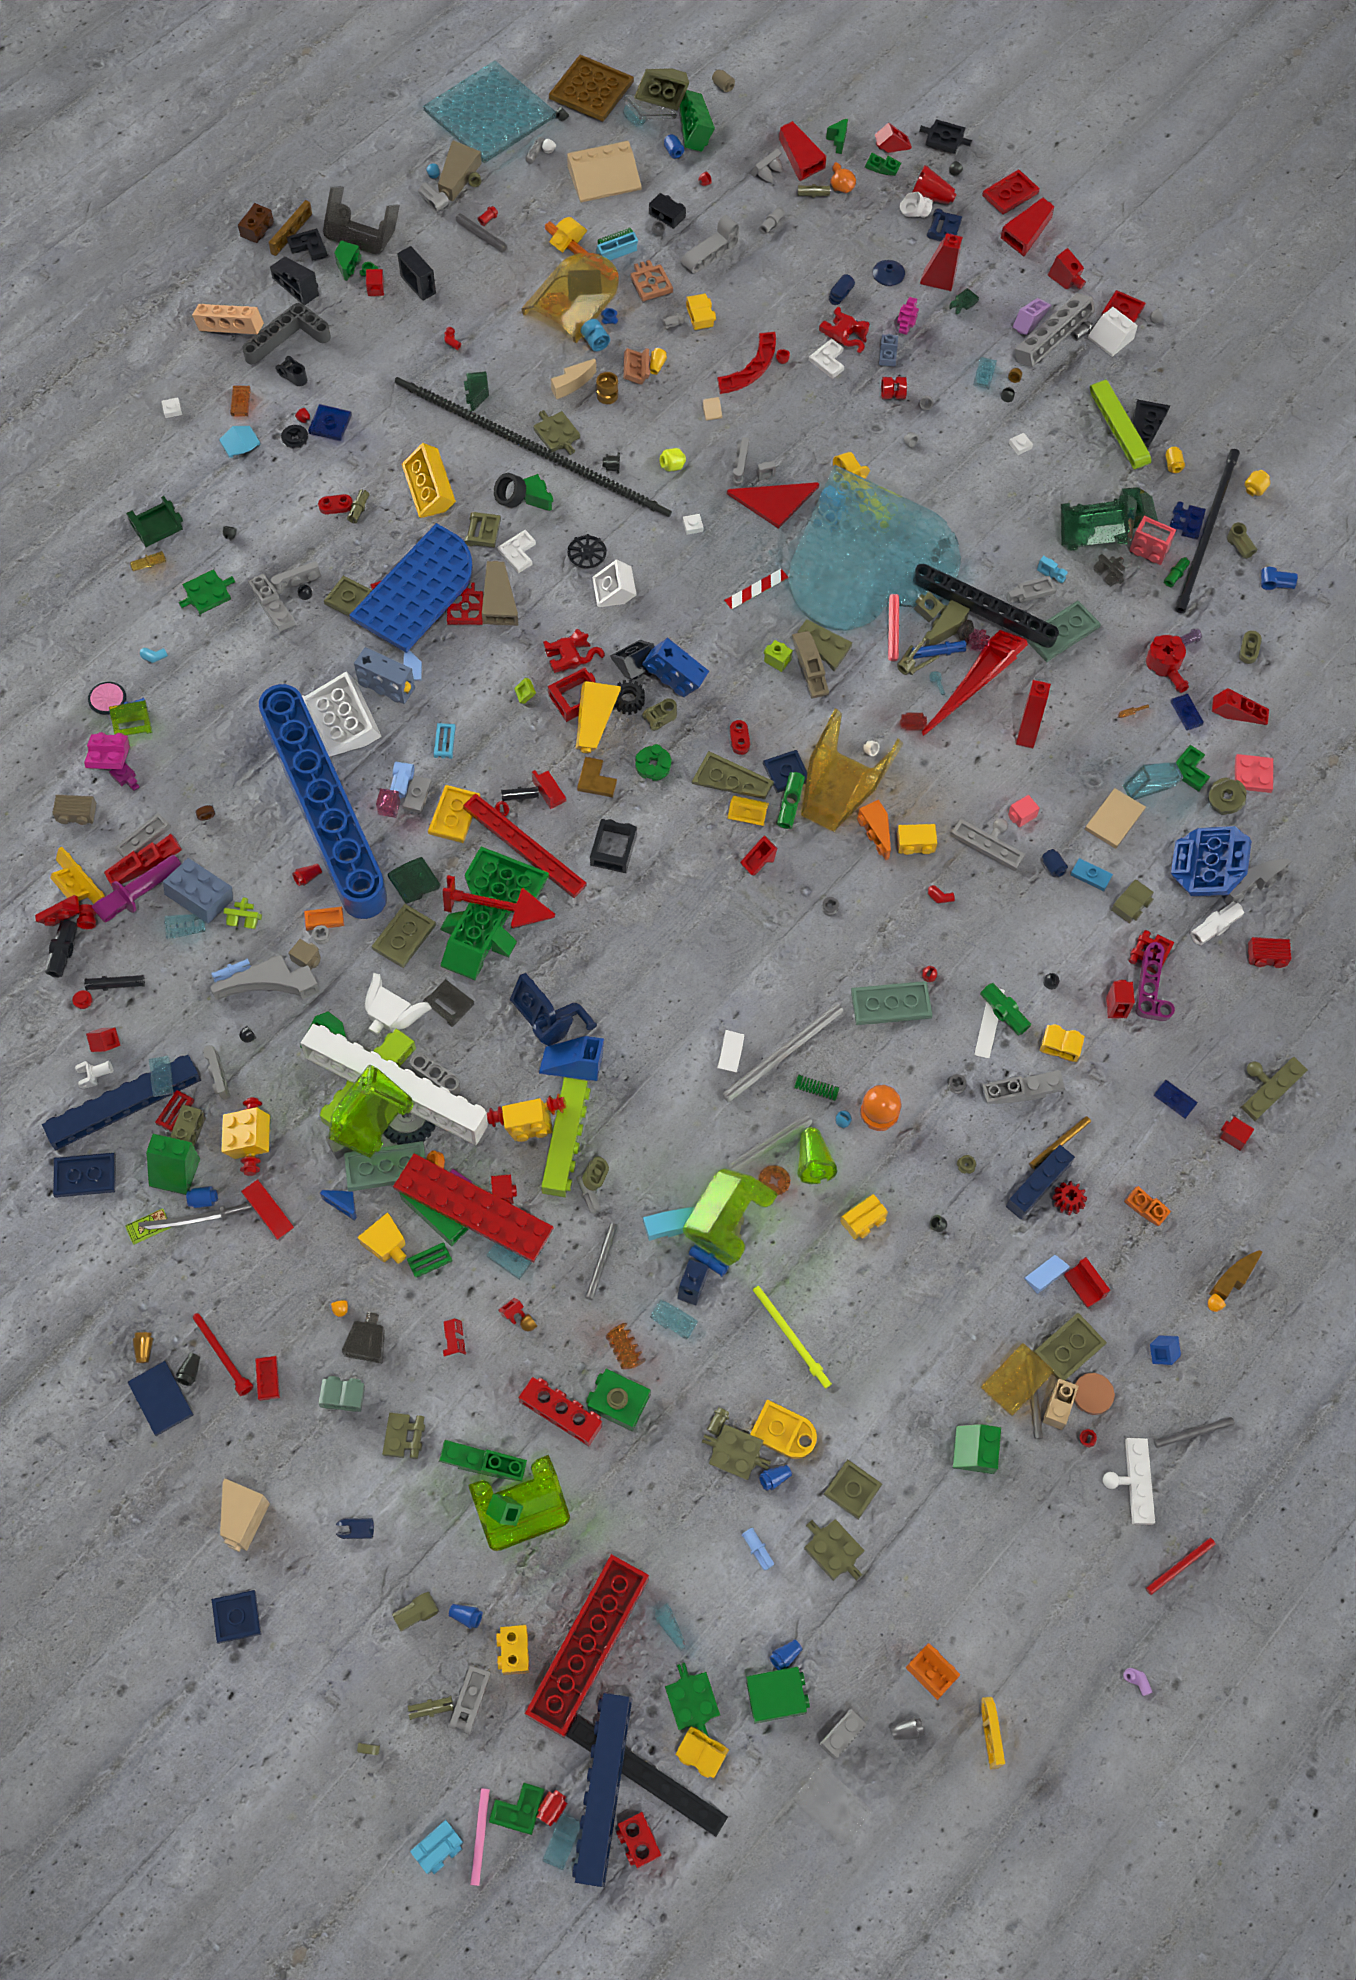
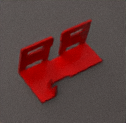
M455 1318L444 1321L447 1349L443 1350V1356L455 1353L466 1355L464 1339H458L455 1333H459L463 1336L462 1321Z

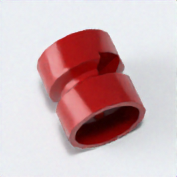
M882 377V399H892L893 397L896 399H906V377H896L895 379L892 377ZM894 385H897V391H894Z

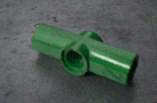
M789 773L776 824L780 828L792 829L805 779V776L801 773ZM787 798H792L795 803H789Z
M994 983L988 984L981 991L980 995L993 1008L995 1016L1000 1021H1005L1018 1036L1025 1033L1031 1027V1023L1019 1011L1017 1003L1011 997H1006Z

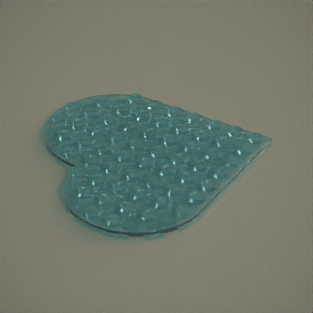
M834 465L790 563L788 576L790 591L798 608L816 624L839 631L858 629L871 623L882 613L889 602L891 594L899 595V606L915 607L917 605L915 601L921 594L925 596L929 592L913 582L917 565L924 563L957 578L961 564L959 543L955 533L948 527L947 522L937 513ZM931 593L937 599L941 598L940 596Z

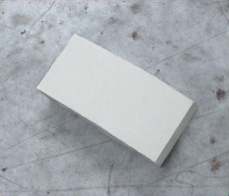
M725 1030L717 1068L737 1072L744 1034Z

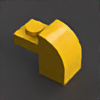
M566 217L556 225L559 229L549 242L563 253L572 239L579 243L587 229L572 217Z

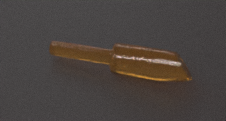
M1149 705L1122 710L1117 718L1133 715L1137 711L1149 708Z

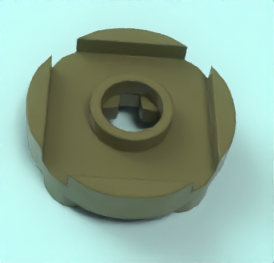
M1227 777L1221 778L1211 786L1209 792L1210 805L1221 815L1235 813L1246 804V788L1239 780L1235 781ZM1224 793H1232L1231 799H1224Z

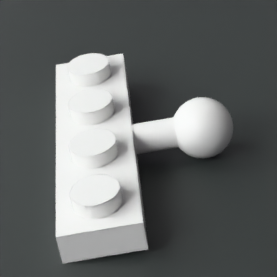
M1127 1438L1125 1439L1128 1477L1108 1472L1103 1476V1484L1109 1489H1115L1118 1485H1129L1132 1524L1153 1525L1155 1524L1148 1439Z

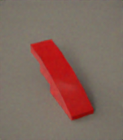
M169 834L157 844L151 842L138 853L132 851L107 869L104 874L111 886L114 881L123 884L144 874L171 855H176L182 851V848L175 836Z

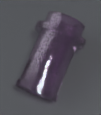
M1191 629V632L1180 638L1186 647L1193 642H1199L1202 638V633L1199 629Z

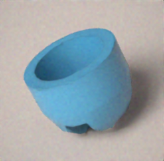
M437 164L427 166L426 171L430 178H437L440 175V169Z
M840 1111L836 1115V1124L839 1127L845 1128L851 1124L852 1117L848 1111Z

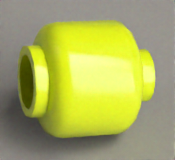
M679 448L666 449L660 455V465L668 472L681 470L686 462V456Z

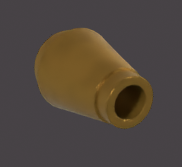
M138 1332L132 1338L136 1363L149 1362L154 1339L151 1338L152 1333Z

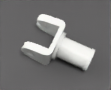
M85 1061L75 1066V1070L78 1073L87 1072L88 1077L78 1082L79 1088L82 1089L96 1086L98 1084V1077L113 1073L114 1071L109 1061L96 1066L90 1065Z

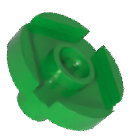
M654 744L653 746L643 748L636 754L635 768L642 778L658 781L669 774L672 759L667 750L658 744ZM650 761H657V765H649Z

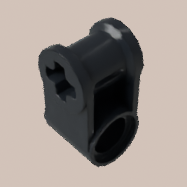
M287 356L284 362L275 367L281 377L289 380L296 386H304L308 381L304 365L294 360L291 356Z

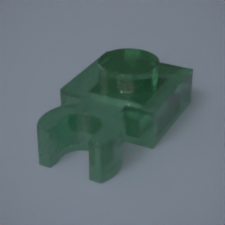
M967 288L956 296V299L950 303L949 309L957 307L955 314H959L962 308L968 310L978 303L979 297Z

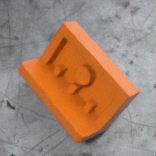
M929 1643L905 1667L937 1700L960 1676L955 1667Z

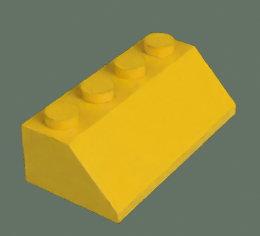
M422 443L402 463L420 518L444 513L456 502L438 448Z

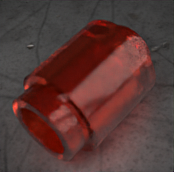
M906 712L901 714L900 727L905 729V731H923V728L927 727V716H924L923 712Z

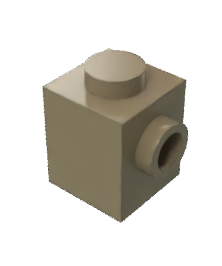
M299 939L288 952L293 963L300 967L308 965L310 970L316 968L321 959L318 951L319 948L313 943H306L302 939Z

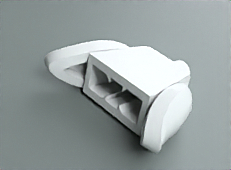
M373 973L372 982L366 995L365 1010L368 1012L370 1020L373 1021L368 1030L374 1035L378 1036L383 1028L390 1032H393L396 1028L398 1030L405 1029L424 1013L432 1009L427 1002L417 1003L412 1006L409 1002L383 988L380 974Z

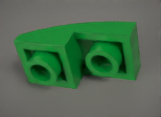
M871 153L865 168L876 173L896 176L901 162L890 156H887L885 160Z

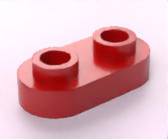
M346 494L325 496L318 501L319 511L326 515L346 513L351 511L353 500Z
M742 720L733 721L730 725L732 750L738 755H744L750 749L748 725Z

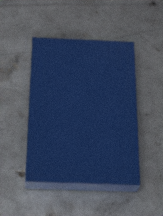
M115 1153L54 1158L53 1196L55 1198L115 1192Z
M166 1361L128 1381L155 1436L194 1415Z

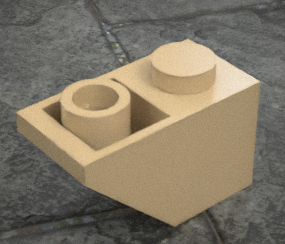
M1058 1379L1042 1423L1060 1430L1065 1427L1079 1387L1078 1385Z

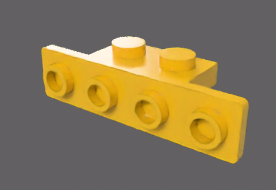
M63 847L58 848L56 861L63 869L51 873L50 878L67 898L76 895L78 896V901L89 898L93 904L105 897L104 893L97 888L92 879L85 874L81 866L72 859L70 853L66 852Z

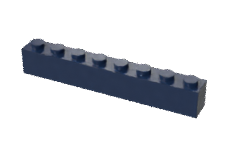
M189 1054L179 1056L173 1062L167 1065H160L150 1073L141 1074L137 1079L125 1082L114 1090L106 1091L98 1098L87 1100L77 1108H70L58 1117L49 1118L42 1124V1127L50 1144L56 1151L173 1095L176 1090L181 1091L200 1082L201 1078Z
M603 1693V1698H600L598 1702V1712L601 1713L600 1719L596 1721L594 1735H597L596 1744H593L591 1748L593 1765L592 1768L588 1769L587 1782H590L589 1791H585L583 1800L586 1811L580 1820V1829L583 1830L582 1837L578 1839L576 1845V1853L579 1854L578 1863H574L572 1872L575 1883L605 1887L633 1700L628 1696Z

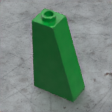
M399 1192L401 1200L451 1247L469 1230L463 1225Z

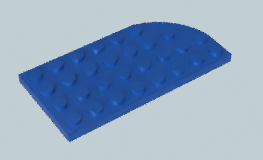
M436 523L349 615L350 620L407 653L468 586L473 570L472 557L468 546L457 534Z

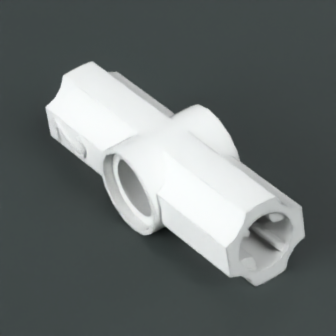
M1233 901L1221 911L1212 913L1203 924L1191 932L1192 940L1196 944L1203 945L1215 935L1219 936L1224 933L1233 922L1243 916L1242 906Z

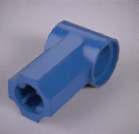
M1265 567L1261 570V587L1263 589L1273 590L1276 587L1295 589L1298 574L1280 572L1275 567Z

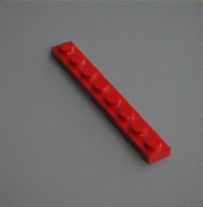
M476 793L463 805L465 811L533 866L548 872L549 879L573 898L587 886V882Z

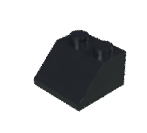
M638 640L610 655V657L624 677L634 680L641 677L645 671H648L642 664L655 646L654 643Z

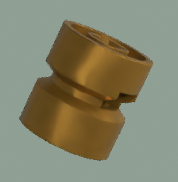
M612 372L600 373L596 379L597 399L606 405L615 403L618 399V377Z

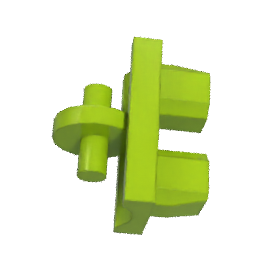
M243 897L241 902L234 903V907L240 908V910L224 908V914L227 915L226 925L238 927L239 917L245 918L244 928L256 929L258 920L262 919V914L247 911V909L253 910L254 904L248 903V898Z

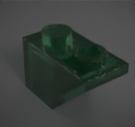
M486 371L466 373L467 380L464 381V388L469 393L465 395L466 403L470 404L471 411H474L489 396Z

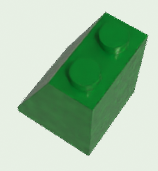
M152 1134L146 1151L149 1187L186 1195L187 1191L191 1188L200 1162V1157L192 1142Z

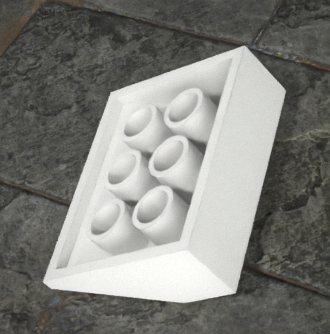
M347 671L303 697L329 757L367 746L382 737L356 680Z

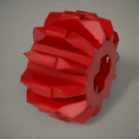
M1069 1181L1068 1185L1062 1182L1060 1187L1055 1188L1054 1192L1056 1194L1052 1196V1199L1056 1201L1054 1207H1061L1060 1213L1066 1210L1069 1216L1072 1211L1078 1214L1080 1209H1084V1202L1087 1201V1197L1084 1196L1086 1191L1085 1189L1079 1190V1183L1073 1186L1072 1181Z

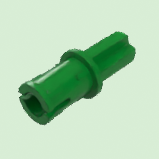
M1187 557L1181 558L1176 566L1171 568V572L1164 579L1166 586L1173 587L1176 581L1184 575L1183 572L1190 564Z

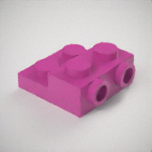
M103 732L91 734L87 744L88 753L84 761L85 768L122 769L130 748L128 736L122 733L115 735H106Z

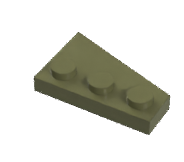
M806 619L798 633L810 632L820 658L826 661L835 672L851 649L852 642Z

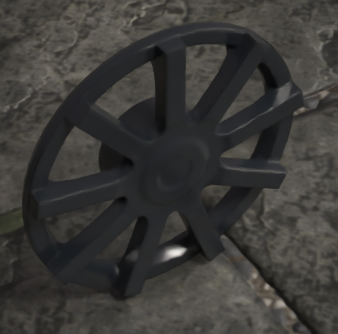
M587 534L575 537L568 545L567 553L574 565L580 568H594L604 561L607 550L601 538ZM586 539V545H584L580 540ZM589 539L595 541L594 543L589 545ZM577 542L581 548L574 547L573 545ZM598 543L602 546L600 548H594ZM571 550L579 551L578 553L571 555ZM603 551V557L594 552ZM581 556L579 564L573 560L574 558ZM593 556L598 558L600 561L596 564H593ZM589 560L590 566L582 565L583 561Z

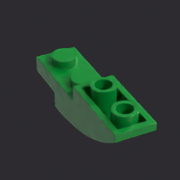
M448 1440L443 1442L438 1461L456 1466L461 1470L521 1482L527 1460L488 1449L485 1451Z

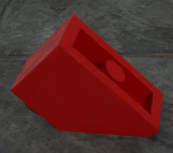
M887 123L875 134L877 147L880 150H885L887 153L910 150L912 148L908 136L890 123Z

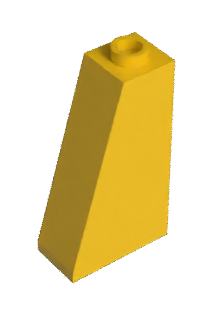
M587 681L582 684L575 749H579L582 753H591V751L597 748L621 686Z

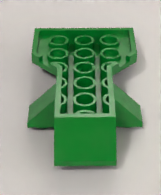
M481 846L464 876L471 894L517 903L522 888L537 899L549 878V873ZM469 903L465 911L448 914L440 930L451 934L448 939L440 966L476 980L491 947L493 952L509 958L517 944V940L503 928V925L513 911Z

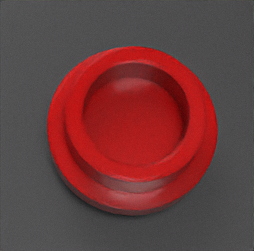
M81 990L74 994L72 1002L75 1007L86 1009L92 1003V996L88 991Z

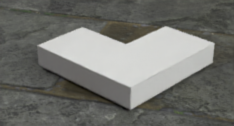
M831 338L811 354L808 361L834 379L844 370V365L835 359L843 352L844 348Z
M524 530L498 546L497 549L519 574L532 565V560L524 552L536 545V541Z

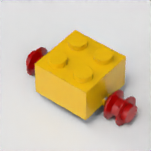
M557 1094L555 1099L550 1095L545 1103L541 1098L502 1107L498 1106L497 1111H494L492 1108L489 1109L487 1120L493 1127H496V1123L500 1122L502 1126L504 1125L510 1136L518 1142L527 1141L528 1138L532 1137L543 1138L547 1134L553 1133L551 1114L555 1115L556 1110H560L563 1113L566 1108V1101L564 1097Z
M250 1097L242 1103L246 1109L223 1115L221 1152L234 1159L242 1158L240 1162L244 1166L240 1168V1171L244 1175L254 1176L260 1171L256 1164L261 1162L255 1155L269 1152L270 1115L258 1108L263 1104L258 1098Z

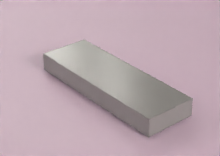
M157 813L115 846V849L123 858L132 851L138 853L168 831L171 826Z

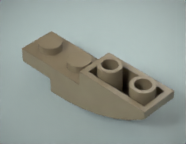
M809 631L792 634L799 664L803 668L811 699L829 695L825 670L812 635Z

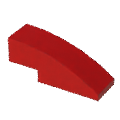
M258 1179L241 1191L276 1240L294 1228Z

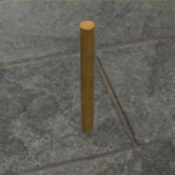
M1085 1116L1029 1163L1032 1169L1038 1167L1059 1144L1063 1146L1091 1123L1090 1118Z

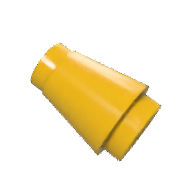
M655 348L651 352L649 369L650 373L654 375L659 373L667 359L666 351L661 348Z

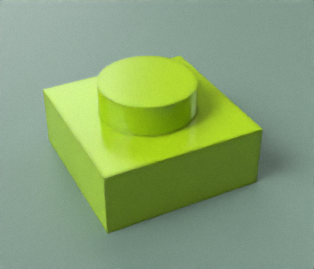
M524 678L514 688L519 702L523 704L536 694L529 678Z

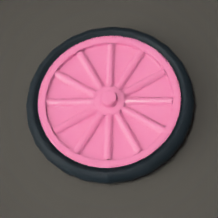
M115 682L99 683L92 688L88 695L90 708L96 713L109 715V709L124 705V702H126L124 688Z

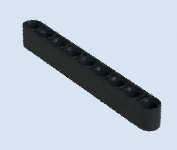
M923 563L916 566L913 576L915 585L948 601L953 600L969 608L971 612L1043 647L1050 648L1055 644L1059 634L1056 626Z

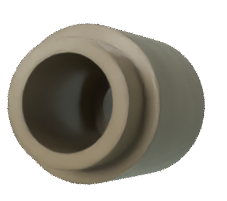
M720 69L714 72L712 80L716 86L724 92H729L734 88L735 79Z

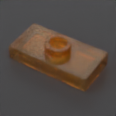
M233 386L231 416H248L250 386Z

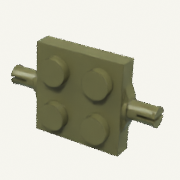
M544 410L540 411L539 416L543 421L533 426L536 434L546 447L551 449V452L565 448L569 455H572L575 449L571 444L580 438V433L563 411L550 417Z
M724 1424L722 1432L717 1439L706 1434L703 1438L711 1442L703 1439L702 1443L713 1447L710 1465L746 1480L749 1479L756 1465L766 1470L769 1469V1466L762 1464V1462L770 1465L771 1462L760 1458V1449L764 1440Z
M836 1519L822 1529L813 1520L806 1525L814 1534V1537L804 1547V1550L833 1581L840 1574L847 1571L856 1581L863 1575L854 1564L856 1559L865 1550Z

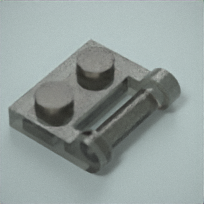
M446 979L423 1000V1002L429 1003L432 1010L447 1020V1024L451 1027L474 1005V1001ZM437 999L453 1010L455 1014L451 1015L435 1001Z

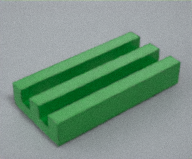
M444 1242L407 1259L415 1279L453 1262ZM440 1250H443V1251H441V1252H439V1253H437V1254H435V1255H433V1256H431V1257H428V1258H426V1259H424V1260H422V1261H420V1262H417V1263L413 1264V1263L416 1262V1261H419V1260H421V1259H423V1258H425V1257H427V1256H430V1255H432V1254H434V1253H436V1252H438V1251H440ZM446 1256L445 1259L440 1260L432 1265H429L419 1271H416L417 1268L430 1262H433L438 1258Z

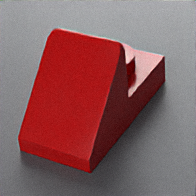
M764 835L740 863L751 875L755 876L767 862H774L778 848Z

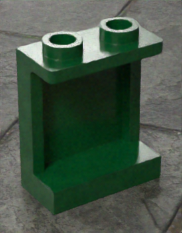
M165 496L161 497V504L143 513L135 515L133 510L126 513L130 525L145 547L183 530L181 515L179 512L175 513L171 500L167 501Z

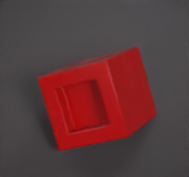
M116 1027L100 1028L86 1033L91 1052H104L121 1046Z

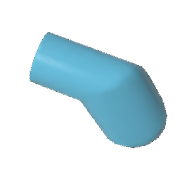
M148 648L140 650L141 658L152 663L168 656L164 648L156 652Z

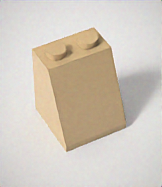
M224 1479L222 1486L220 1535L229 1548L240 1552V1549L247 1551L270 1503L263 1494L228 1479Z

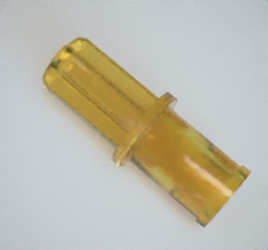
M163 551L130 562V567L132 571L146 567L152 568L151 566L166 562Z

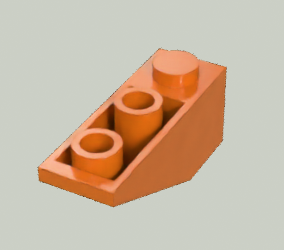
M878 799L859 808L857 820L860 826H864L869 840L875 843L879 855L888 860L891 852L888 813Z

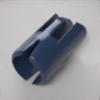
M848 274L841 276L830 291L829 300L831 304L838 305L845 299L855 285L853 277Z

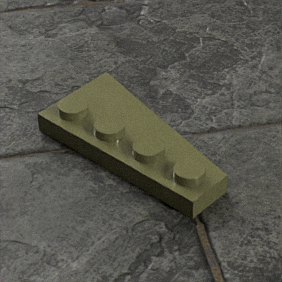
M708 751L692 780V784L766 799L774 781Z

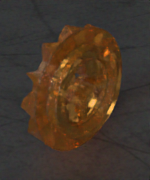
M777 1165L768 1166L759 1175V1185L765 1194L772 1195L773 1197L776 1195L782 1196L784 1192L788 1191L790 1176L784 1168ZM771 1175L774 1179H780L778 1187L774 1183L769 1184L771 1182Z

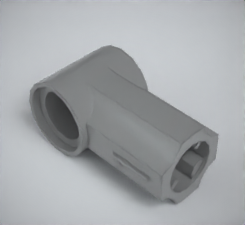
M424 182L421 184V187L418 189L419 195L428 202L429 207L434 213L449 205V199L444 192L439 193L429 183Z

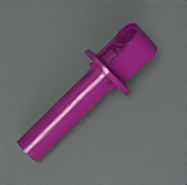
M171 855L124 887L119 882L114 881L112 883L113 892L95 902L92 906L93 910L104 923L110 921L124 909L134 913L136 911L134 900L162 883L181 865V862L175 855Z

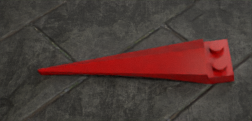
M999 630L991 637L955 692L922 730L923 736L1017 659V655L1028 646L1027 640Z

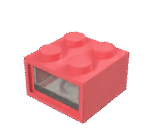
M1144 516L1135 532L1129 551L1161 565L1170 549L1176 529Z

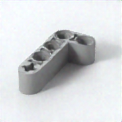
M724 215L718 222L717 232L688 251L683 256L681 263L693 274L699 272L736 246L739 240V225L729 216Z

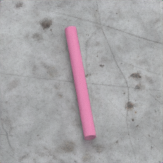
M481 1789L470 1883V1885L474 1886L480 1885L490 1789Z

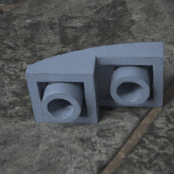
M882 334L879 365L896 366L898 336Z

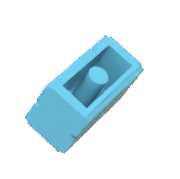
M445 1820L410 1852L427 1874L431 1872L436 1874L444 1867L443 1861L447 1857L454 1858L462 1851L461 1845L464 1842L448 1821Z

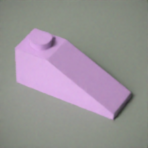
M1039 298L1033 300L1019 310L1013 328L1017 329V332L1020 334H1029L1049 311L1051 304Z

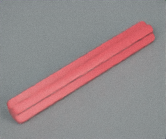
M891 594L889 597L888 660L895 662L899 658V595Z

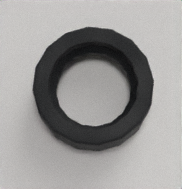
M509 472L502 474L495 482V500L498 504L510 508L517 507L522 503L526 494V484L523 478ZM513 481L514 491L507 500L506 489L509 483Z

